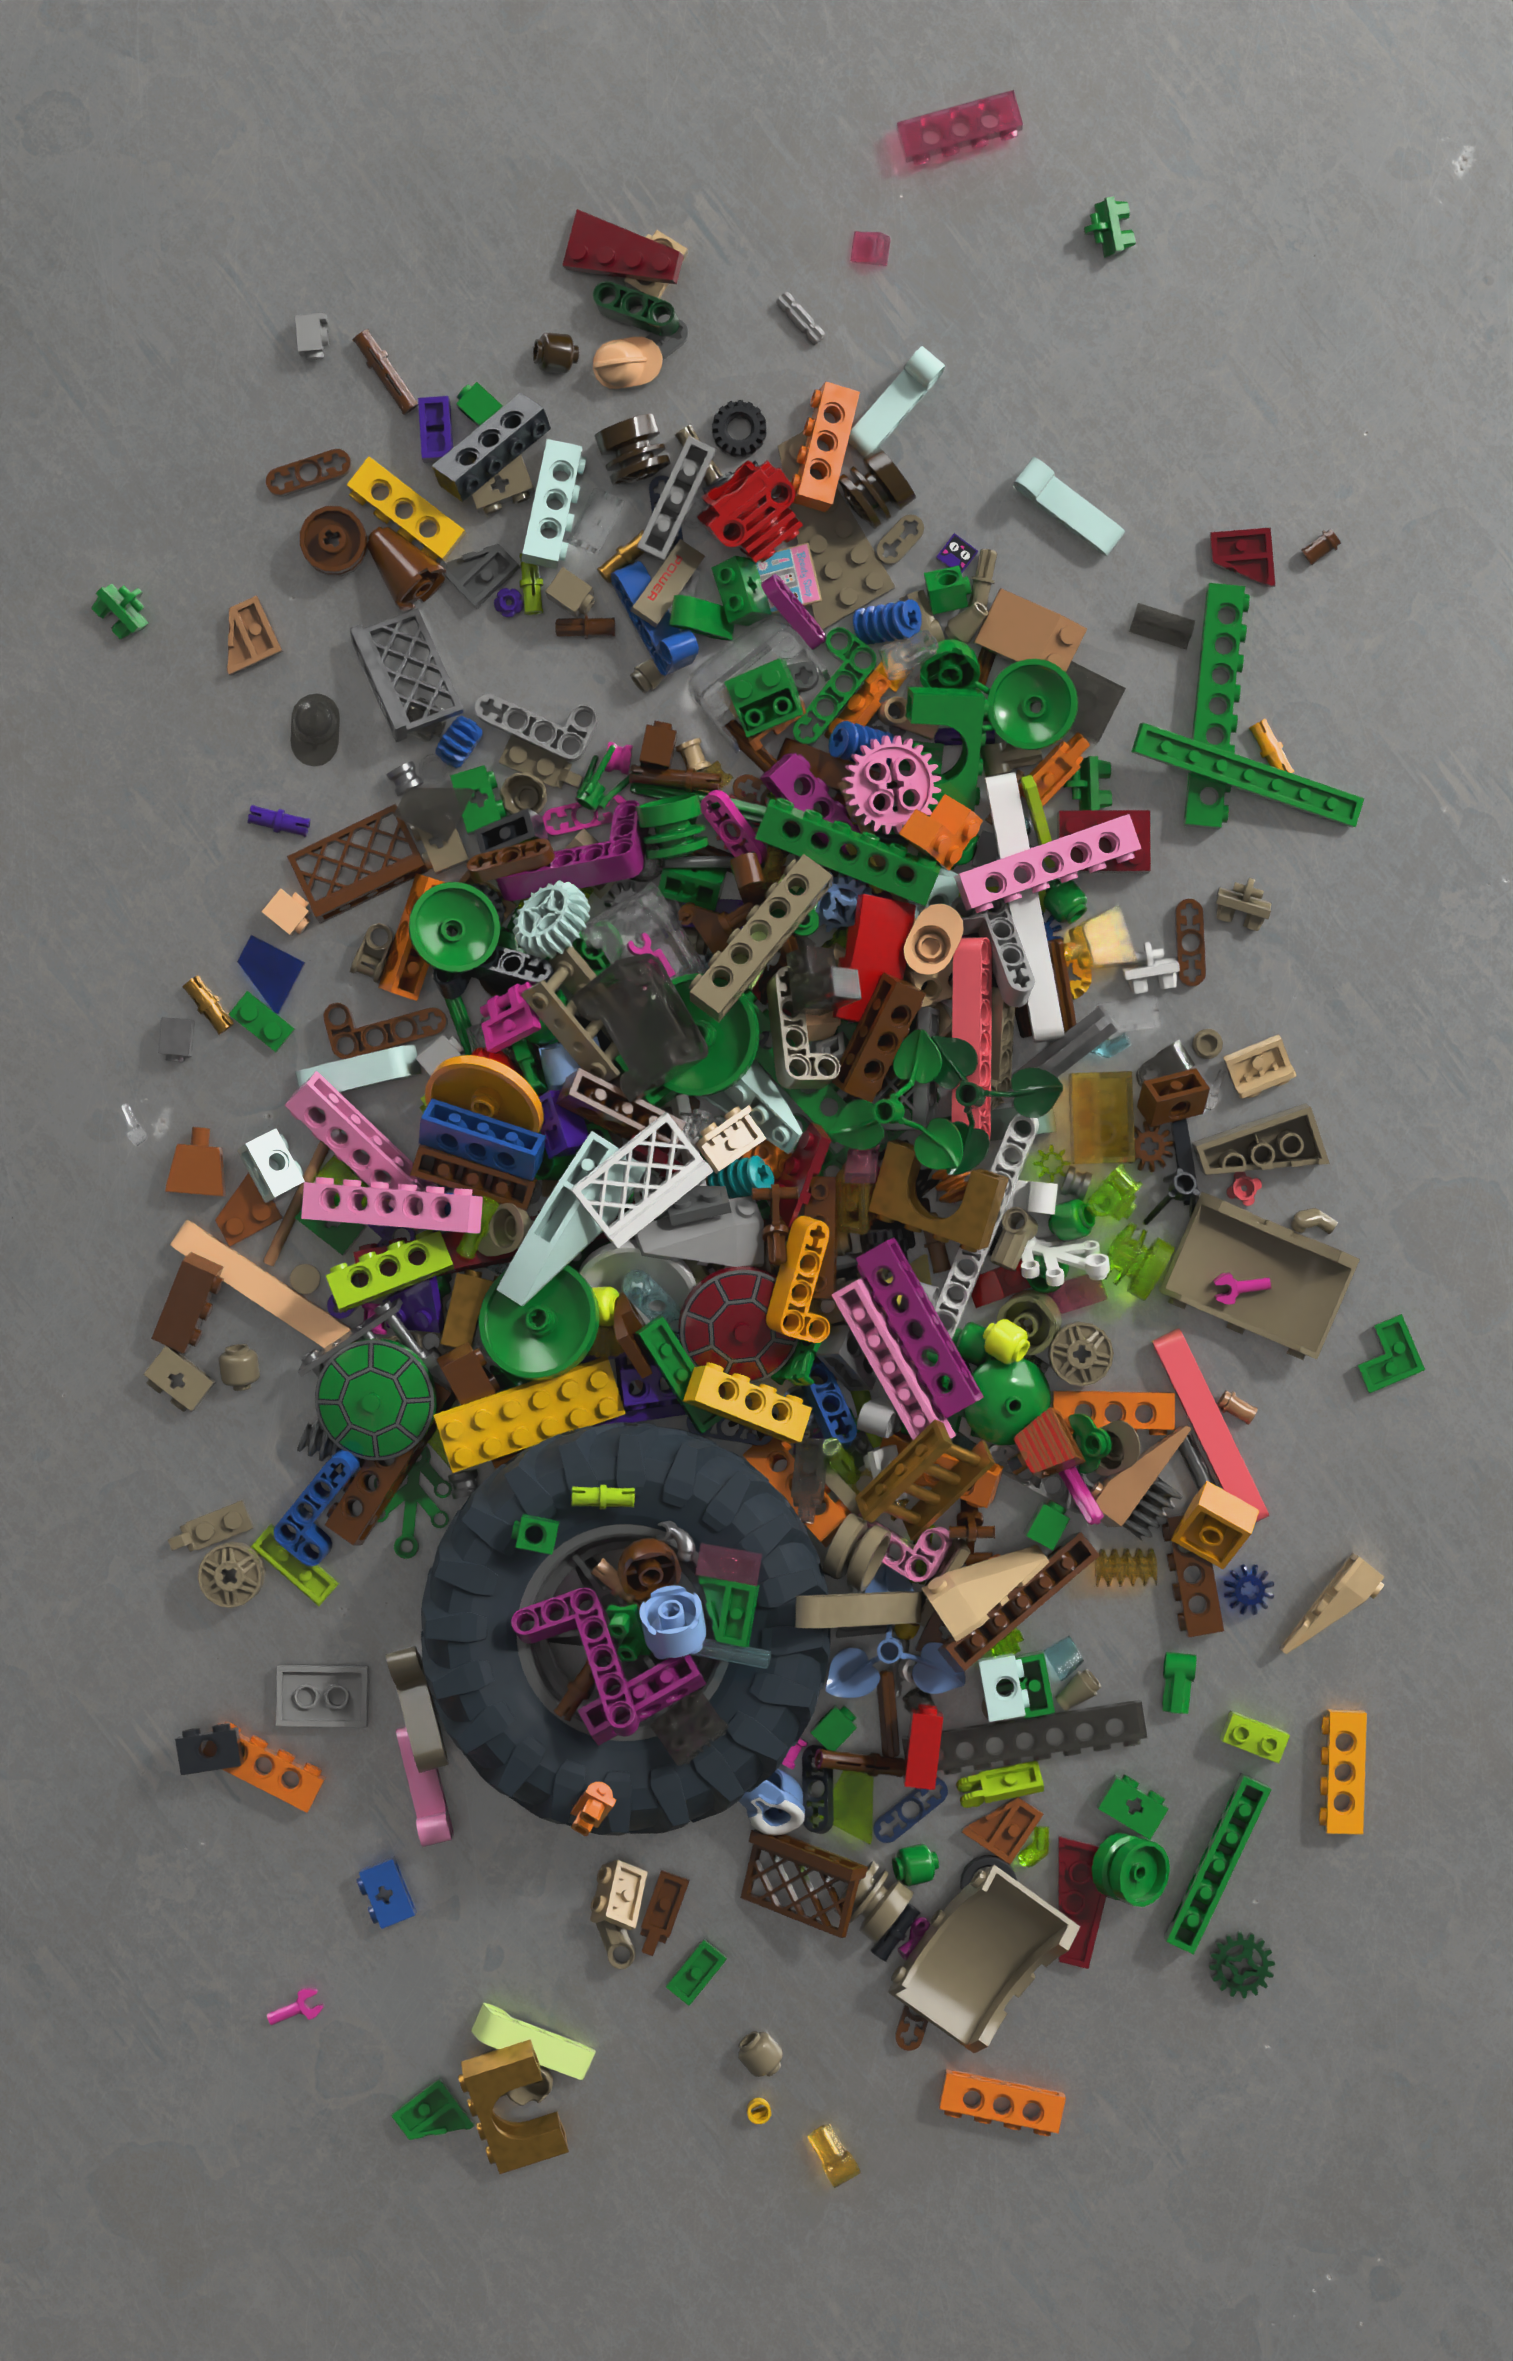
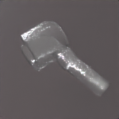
M1222 1069L1219 1070L1211 1093L1208 1095L1205 1109H1214L1218 1102L1219 1089L1227 1073Z
M125 1103L122 1105L129 1124L132 1126V1129L126 1136L134 1145L139 1146L147 1139V1132L135 1119L129 1103Z

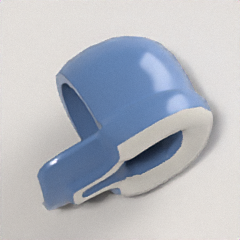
M777 1769L753 1791H745L739 1800L747 1809L751 1825L763 1834L772 1836L783 1835L800 1827L805 1820L802 1788L790 1774L780 1769Z

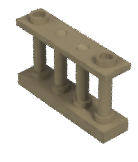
M568 946L564 949L563 954L556 953L553 958H549L548 962L555 973L548 982L540 981L523 991L521 996L583 1070L608 1082L620 1074L612 1061L619 1052L623 1053L638 1042L639 1026L574 947ZM562 983L573 995L566 1006L555 994V991ZM581 1006L592 1018V1021L585 1029L574 1017ZM600 1029L611 1041L605 1052L593 1040Z

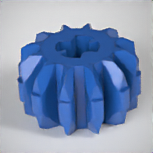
M461 715L448 727L435 749V754L448 766L451 765L454 768H459L475 749L483 735V730L476 722Z

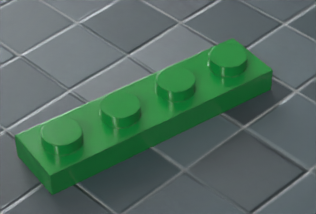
M657 1316L635 1332L699 1433L705 1432L723 1419L721 1416L683 1402L695 1366L663 1316Z

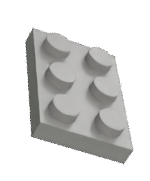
M277 1665L276 1726L367 1728L368 1666Z

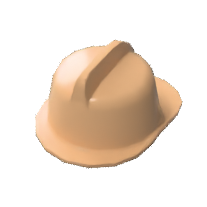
M646 337L612 340L603 344L596 351L593 358V371L596 379L609 389L643 385L651 382L658 376L662 368L663 356L655 342Z
M934 904L925 908L917 917L904 946L905 960L909 967L917 973L924 975L936 974L945 969L952 959L964 931L963 920L954 908L945 904Z

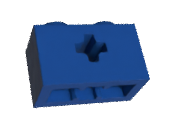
M395 1856L359 1871L360 1878L356 1879L361 1894L363 1896L367 1894L371 1906L368 1907V1911L374 1924L379 1922L381 1929L416 1915V1908ZM382 1886H384L385 1890L391 1889L393 1892L389 1897V1901H386L385 1897L379 1898L378 1896Z

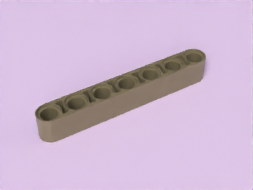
M894 1591L796 1596L795 1628H836L921 1623L922 1592Z

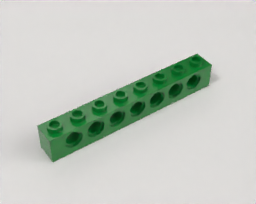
M1209 583L1206 589L1192 739L1235 753V745L1230 744L1231 733H1236L1238 715L1233 714L1234 702L1239 703L1241 685L1236 684L1237 672L1242 673L1244 655L1239 654L1240 642L1245 643L1247 625L1242 624L1243 612L1248 613L1250 595L1245 594V586ZM1220 610H1230L1234 615V621L1231 624L1220 622L1218 618ZM1219 639L1227 640L1231 645L1230 653H1218L1215 648V642ZM1216 669L1226 671L1228 675L1227 683L1222 685L1215 683L1212 678L1213 671ZM1220 699L1225 704L1223 714L1216 715L1210 711L1209 703L1211 700ZM1217 729L1222 734L1220 744L1213 745L1207 741L1206 733L1208 730ZM1188 772L1183 826L1219 830L1222 827V823H1227L1229 805H1224L1225 793H1230L1231 786ZM1211 789L1214 791L1216 802L1212 805L1204 804L1200 799L1202 790Z

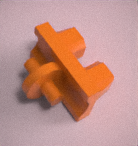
M594 1782L581 1795L570 1813L576 1816L571 1826L573 1830L588 1836L592 1827L598 1828L611 1811L616 1799L613 1798L612 1790L607 1784Z

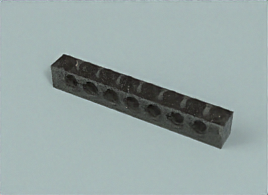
M1139 1699L1056 1712L1026 1719L1024 1717L942 1730L940 1748L943 1751V1757L938 1761L937 1771L943 1770L944 1775L962 1772L961 1767L972 1765L974 1770L991 1768V1762L1003 1761L1004 1765H1014L1022 1763L1021 1758L1033 1756L1034 1761L1052 1758L1051 1753L1063 1751L1064 1756L1081 1754V1748L1093 1747V1751H1103L1111 1749V1744L1123 1742L1124 1747L1140 1745L1141 1739L1147 1738L1142 1702ZM1113 1718L1122 1721V1729L1117 1734H1110L1106 1731L1107 1722ZM1082 1723L1090 1724L1093 1729L1091 1736L1087 1739H1081L1076 1736V1729ZM1051 1728H1059L1063 1733L1061 1741L1056 1744L1049 1743L1046 1740V1733ZM1026 1732L1032 1735L1033 1742L1028 1748H1020L1016 1745V1738L1019 1734ZM903 1736L901 1740L904 1759H906L908 1736ZM992 1737L1000 1738L1003 1741V1747L997 1753H991L986 1749V1743ZM968 1742L973 1746V1752L969 1757L962 1758L956 1754V1748L960 1743Z

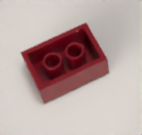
M1150 810L1059 811L1057 813V839L1129 814L1141 849L1133 852L1135 858L1121 863H1117L1116 858L1106 861L1107 868L1093 873H1149L1151 871ZM1100 838V850L1104 853L1111 851L1112 845L1107 838ZM1073 847L1070 852L1071 859L1076 863H1081L1083 861V852L1079 848ZM1088 868L1078 871L1077 874L1089 873Z

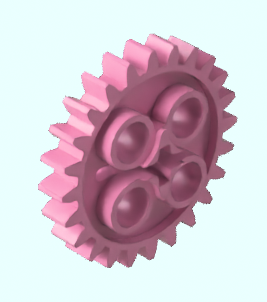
M882 736L881 745L877 739H871V749L866 745H861L860 750L863 755H851L856 764L855 766H845L852 774L851 777L842 778L843 781L850 783V787L842 792L844 794H851L852 798L846 802V805H855L857 807L853 811L852 816L863 815L861 825H867L872 821L871 831H877L882 825L883 834H889L892 827L895 834H899L902 825L906 824L915 809L929 816L932 814L928 805L938 804V801L932 798V794L941 792V789L934 787L933 782L941 780V777L932 775V771L938 765H928L927 762L932 754L921 755L923 745H917L912 748L913 739L907 738L902 745L901 736H894L892 743L889 736ZM887 758L891 759L890 770L886 763ZM903 759L907 760L910 764V771L906 776H903L898 769ZM875 763L881 769V775L877 780H873L869 775V769ZM891 781L897 782V787L887 789V783ZM908 789L914 794V802L910 806H906L903 802V794ZM877 794H881L885 799L884 808L879 811L873 805V800ZM894 801H895V804L897 805V811H896V812L893 811Z

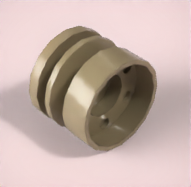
M1078 1321L1065 1324L1060 1328L1048 1347L1047 1355L1050 1367L1059 1378L1072 1385L1086 1386L1095 1384L1106 1376L1112 1366L1114 1352L1111 1340L1103 1330L1093 1324ZM1083 1345L1084 1350L1089 1351V1356L1084 1357V1362L1079 1363V1358L1073 1357V1352L1078 1351L1079 1346Z
M235 1541L220 1544L207 1553L199 1565L198 1581L200 1589L209 1601L220 1607L233 1608L241 1606L259 1594L265 1583L266 1568L261 1555L248 1544ZM234 1568L237 1571L235 1574L237 1582L234 1580L227 1582L225 1580L227 1574L224 1570L229 1571Z
M873 1860L867 1866L866 1877L859 1881L849 1923L860 1915L865 1917L859 1931L876 1943L902 1913L914 1892L899 1880L888 1889L883 1885L887 1880L889 1872L884 1870L874 1879L873 1876L879 1868V1864ZM848 1885L841 1893L840 1900L846 1897Z

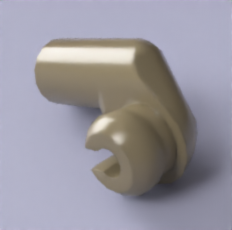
M1317 1208L1299 1211L1291 1221L1293 1230L1298 1233H1303L1306 1228L1318 1226L1328 1234H1331L1338 1224L1336 1220Z

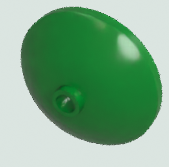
M1025 659L1011 664L997 676L988 695V716L992 727L1004 741L1020 749L1039 750L1054 745L1069 732L1077 716L1078 696L1071 678L1056 664L1042 659ZM1041 703V710L1037 713L1032 712L1033 704Z
M447 882L430 888L417 900L409 918V935L415 951L427 964L444 972L462 973L479 967L494 952L500 936V921L493 903L483 892L465 883ZM448 927L454 928L456 936H449L446 929Z
M992 1358L981 1364L972 1373V1377L984 1398L964 1408L963 1412L968 1425L980 1438L996 1445L1016 1444L1014 1437L1050 1408V1386L1043 1372L1034 1363L1025 1358L1011 1364H1005L996 1358ZM1013 1400H1017V1406L1014 1409H1010V1403Z

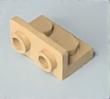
M620 1860L603 1864L597 1874L598 1885L596 1894L591 1902L592 1913L590 1921L598 1923L605 1920L627 1930L635 1929L648 1872Z

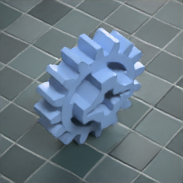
M840 872L837 877L833 876L832 886L827 891L828 894L821 898L816 908L819 916V926L826 924V932L829 933L832 928H837L838 934H842L843 928H848V926L855 924L856 911H853L856 910L857 896L860 894L872 895L871 887H866L865 882L856 881L853 877H845Z

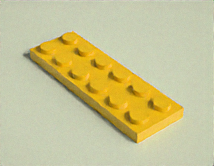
M607 1356L578 1365L559 1377L531 1381L437 1413L433 1417L452 1473L537 1445L555 1435L592 1426L626 1413Z

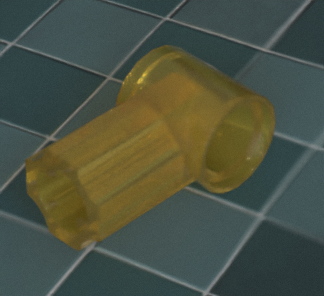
M830 2122L818 2127L807 2135L823 2163L822 2168L834 2188L861 2174L855 2159L849 2150H845Z

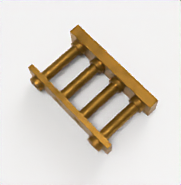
M935 1419L855 1497V1500L864 1520L873 1523L883 1512L901 1519L910 1540L916 1541L995 1462L985 1441L981 1440L971 1451L953 1444L944 1423ZM944 1453L961 1460L950 1471L933 1464ZM923 1473L940 1480L931 1490L914 1484ZM903 1493L920 1499L910 1510L893 1503Z

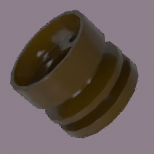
M653 414L629 418L611 425L594 435L601 455H616V458L605 465L607 471L619 470L609 476L612 485L642 481L654 476L657 472L671 464L668 455L656 456L666 450L664 444H649V441L660 434Z
M879 447L863 459L868 473L863 475L853 466L849 471L856 482L853 483L845 474H842L838 481L849 505L861 519L868 522L874 529L881 525L875 513L876 511L886 520L891 518L886 506L889 501L901 510L916 499L913 489L903 474Z

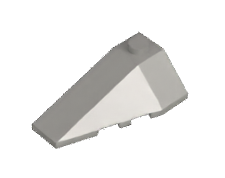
M752 1196L729 1199L731 1213L675 1226L671 1225L669 1216L650 1222L634 1236L641 1255L645 1257L678 1261L681 1258L697 1261V1265L707 1266L708 1263L725 1265V1268L740 1266L762 1267L764 1265V1241L762 1239L764 1221L756 1200L752 1201Z

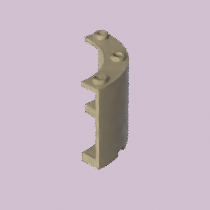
M1201 1192L1159 1292L1170 1297L1168 1303L1184 1310L1188 1304L1228 1322L1226 1328L1242 1335L1246 1329L1289 1348L1287 1354L1304 1360L1305 1355L1318 1359L1360 1259L1256 1216L1222 1199ZM1228 1272L1237 1281L1270 1278L1271 1289L1240 1293L1235 1299V1304L1227 1305L1217 1301L1215 1295L1228 1293L1230 1285H1215L1213 1280L1222 1273Z
M993 1865L985 1871L979 1870L973 1876L971 1882L957 1894L943 1911L939 1909L935 1912L929 1923L931 1926L917 1943L904 1965H900L892 1974L891 1981L893 1984L888 1993L972 2053H976L989 2046L996 2031L1008 2014L1003 2009L1013 1995L1018 1998L1035 1979L1034 1971L1041 1964L1047 1967L1058 1957L1069 1951L1080 1926L1000 1868Z

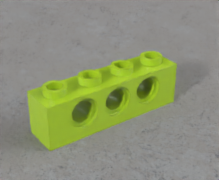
M426 1230L415 1236L417 1240L407 1244H405L404 1240L387 1246L388 1251L376 1255L375 1251L360 1256L358 1258L359 1262L348 1266L347 1263H342L330 1269L331 1273L325 1276L339 1312L348 1311L454 1269L441 1232L434 1233L433 1230ZM414 1251H421L426 1255V1260L421 1265H413L409 1262L410 1254ZM392 1262L398 1267L397 1272L390 1277L381 1274L380 1268L384 1263ZM358 1273H364L369 1277L368 1284L362 1288H357L352 1284V1278Z

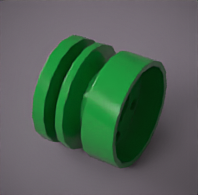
M698 793L663 798L636 807L640 827L655 829V833L643 838L644 844L658 843L657 846L646 849L648 859L678 858L692 854L694 851L709 845L707 836L693 837L694 834L705 831V825L690 823V819L702 814Z

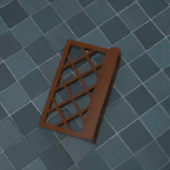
M396 803L287 856L314 916L320 924L415 878L416 873L422 875L428 872ZM394 814L398 822L394 834L379 830L382 819ZM375 823L374 828L370 827L369 825ZM361 829L372 832L367 848L352 843L355 832ZM401 830L405 838L399 836ZM377 834L392 839L387 854L372 850ZM348 836L347 841L342 840V838H345V837ZM396 841L409 844L413 853L403 859L391 856ZM334 842L345 845L339 861L325 856L328 845ZM350 847L365 852L360 867L344 863ZM321 849L320 854L314 853ZM369 854L384 858L380 870L371 872L364 869ZM306 856L318 859L312 874L301 871L297 860ZM322 861L338 865L332 881L317 876ZM389 861L395 862L391 865H388ZM342 867L357 871L354 883L347 886L337 883ZM362 873L368 875L361 879ZM304 876L311 878L309 884H307ZM315 880L330 885L327 896L315 901L311 893ZM335 887L341 888L334 892Z
M757 1829L751 1830L748 1842L753 1843L740 1898L839 1938H845L859 1881L866 1877L868 1867L786 1834L772 1836L763 1834ZM761 1850L768 1852L773 1862V1865L765 1870L759 1860ZM787 1861L793 1862L799 1873L790 1880L782 1865ZM776 1869L783 1884L773 1889L766 1874ZM813 1871L819 1872L824 1882V1885L815 1890L808 1877V1874ZM758 1878L761 1879L767 1892L761 1897L751 1893L754 1881ZM799 1879L802 1880L808 1892L807 1895L798 1899L792 1883ZM838 1881L849 1884L846 1897L841 1900L833 1886ZM784 1888L792 1902L786 1907L780 1904L775 1894ZM827 1889L834 1904L823 1909L817 1893ZM811 1898L817 1914L811 1917L805 1914L801 1905L802 1902ZM836 1908L841 1918L838 1928L831 1925L826 1915L827 1912Z

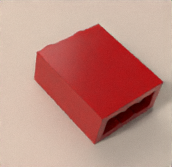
M919 1704L918 1709L911 1708L903 1776L904 1787L935 1790L943 1726V1714L941 1711H937L938 1709L935 1705Z

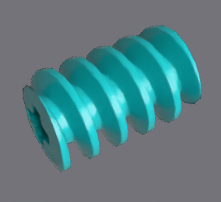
M756 1155L740 1159V1161L736 1160L717 1174L713 1170L708 1175L707 1186H726L728 1198L734 1199L751 1196L752 1188H771V1184H774L775 1181L771 1168L765 1164L761 1157Z

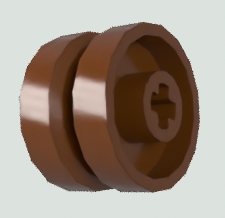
M325 506L313 511L305 519L300 530V547L305 559L317 572L327 576L342 577L354 572L364 562L368 552V536L362 522L352 511L340 506ZM333 537L339 538L337 540L340 544L336 547L329 544Z

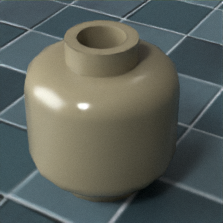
M236 1344L225 1348V1352L220 1355L221 1380L225 1385L233 1386V1390L243 1391L250 1389L251 1384L259 1379L258 1355L256 1351L249 1349L248 1345Z
M753 2031L741 2040L738 2058L755 2077L772 2076L780 2069L783 2050L768 2033Z

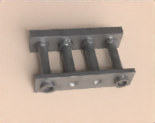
M398 1298L392 1303L389 1300L381 1303L374 1310L376 1314L321 1351L317 1352L316 1349L310 1351L301 1359L303 1363L298 1373L302 1377L313 1370L319 1378L324 1368V1361L360 1337L362 1339L376 1338L371 1330L384 1321L387 1322L402 1344L417 1354L429 1370L439 1364L437 1358L442 1355L435 1346L428 1351L425 1348H420L395 1314L400 1310L403 1303Z

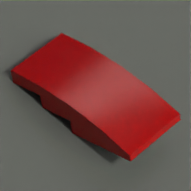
M868 894L857 896L855 924L848 926L846 953L844 957H839L833 1018L859 1023L884 972L903 980L907 964L904 956V946L914 925L915 904Z

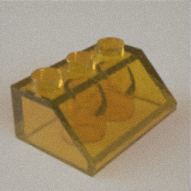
M1132 1071L1068 1074L1071 1164L1135 1162Z

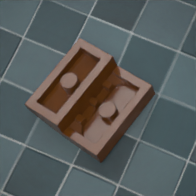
M623 1291L619 1293L614 1311L615 1334L617 1341L643 1379L653 1374L646 1356L648 1352L635 1332L644 1327L646 1323L627 1293Z

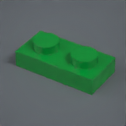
M249 991L244 994L229 1013L232 1018L276 1053L295 1030L294 1027Z
M703 1939L667 1983L666 1988L690 2006L724 1964L727 1957Z

